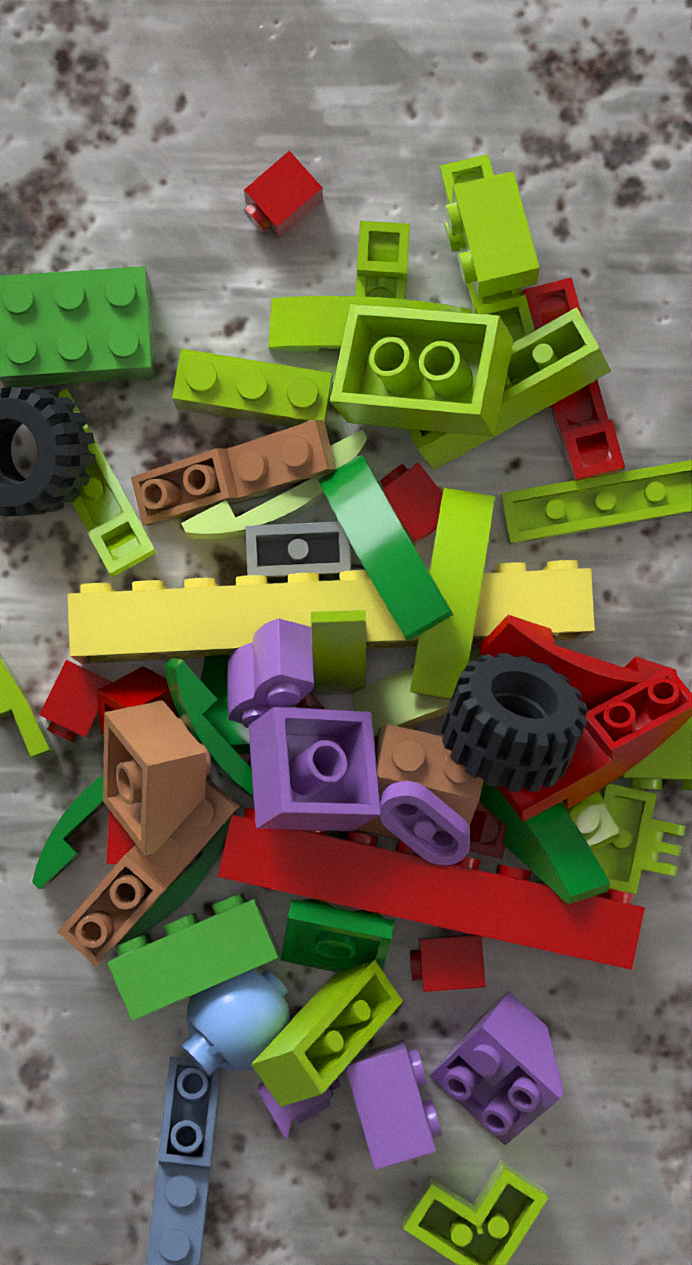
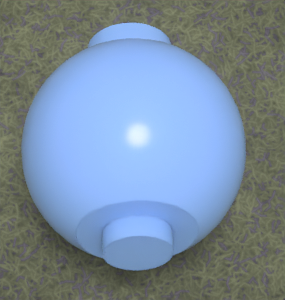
M252 969L191 995L186 1011V1023L190 1037L180 1045L182 1050L208 1076L218 1067L231 1071L254 1069L251 1065L254 1060L290 1022L289 1006L283 998L288 990L268 969L262 974Z

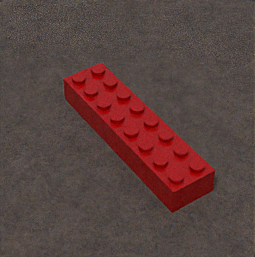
M245 807L243 817L231 816L218 873L220 878L632 970L645 907L632 905L634 894L609 889L608 892L568 905L547 884L530 882L531 871L497 864L496 874L478 870L480 860L471 857H465L451 865H437L426 861L403 842L397 841L395 851L376 847L377 836L354 831H347L345 840L325 836L326 830L257 829L255 809Z

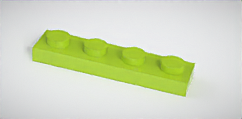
M692 460L601 475L577 482L573 480L501 493L500 499L508 543L512 545L692 513Z

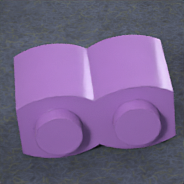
M279 618L272 620L255 632L252 643L241 646L229 656L227 661L229 721L242 723L244 727L249 729L248 725L273 707L287 708L294 706L312 691L314 683L310 626Z

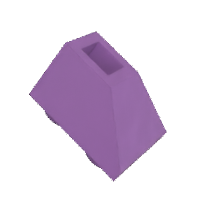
M509 991L480 1017L429 1075L448 1095L463 1106L505 1146L555 1104L564 1094L547 1026Z

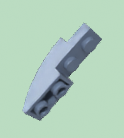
M170 1056L146 1265H200L212 1169L221 1067H218L208 1076L190 1058Z

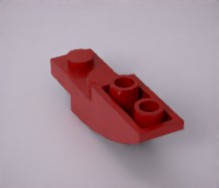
M669 667L587 712L586 726L563 777L561 779L558 778L555 785L549 788L541 786L540 791L528 792L524 788H520L519 792L507 791L506 787L497 785V788L522 822L561 801L568 809L616 780L679 730L692 717V693L672 668Z

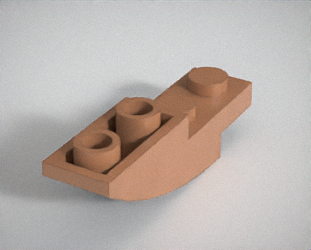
M315 419L228 449L216 448L132 476L131 481L142 525L148 526L202 513L227 500L230 506L298 486L300 481L336 470L324 420Z
M206 776L205 798L154 854L144 855L135 844L57 932L97 967L204 849L212 837L240 806Z

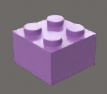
M273 707L248 725L257 829L354 831L381 815L371 712Z
M401 1040L358 1053L345 1069L374 1169L436 1152L432 1138L442 1136L432 1099L422 1102L418 1087L426 1085L427 1080L418 1050L414 1049L407 1052L405 1042Z

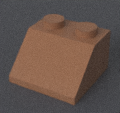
M163 700L105 712L103 802L144 855L154 854L205 798L206 775H209L211 771V760L207 748L197 742L187 730L184 721L181 718H177Z
M390 724L380 727L374 748L379 802H381L383 791L391 784L401 781L416 782L429 789L466 820L470 826L480 798L483 779L472 777L465 772V766L457 765L450 757L452 751L445 749L442 736ZM380 816L357 829L399 839L382 824Z

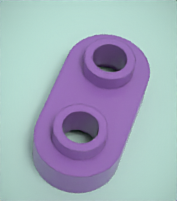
M401 781L391 784L383 791L380 802V820L382 824L422 858L437 865H451L466 857L470 848V827L468 823L429 789L416 782Z

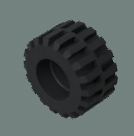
M40 387L0 388V516H28L58 511L65 508V502H73L80 495L76 488L77 486H87L91 475L86 473L85 469L86 466H93L95 462V454H88V444L95 443L93 432L85 433L83 426L88 423L84 413H73L76 403L69 397H59L58 391L40 389ZM22 424L33 434L38 450L36 466L27 479L17 471L11 455L13 437Z
M498 653L497 657L489 654L481 656L478 662L471 661L460 674L441 724L440 733L444 735L442 738L445 749L452 751L450 757L457 765L465 766L466 773L474 778L480 777L486 781L485 784L495 788L497 785L506 787L507 791L519 792L520 788H524L528 792L540 791L541 786L549 788L555 785L558 778L561 779L565 774L586 726V714L588 711L586 704L580 701L581 693L576 687L568 684L570 680L563 674H557L551 670L552 667L544 663L539 664L531 661L529 657L520 655L518 658L506 653Z

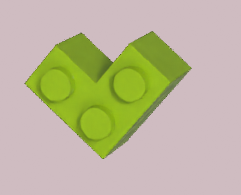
M514 171L453 185L452 204L445 205L447 222L444 223L450 252L459 251L458 262L464 284L473 282L477 298L537 284L540 267Z
M500 1161L473 1204L429 1176L403 1216L402 1225L405 1231L457 1265H507L549 1196L543 1187L505 1162Z

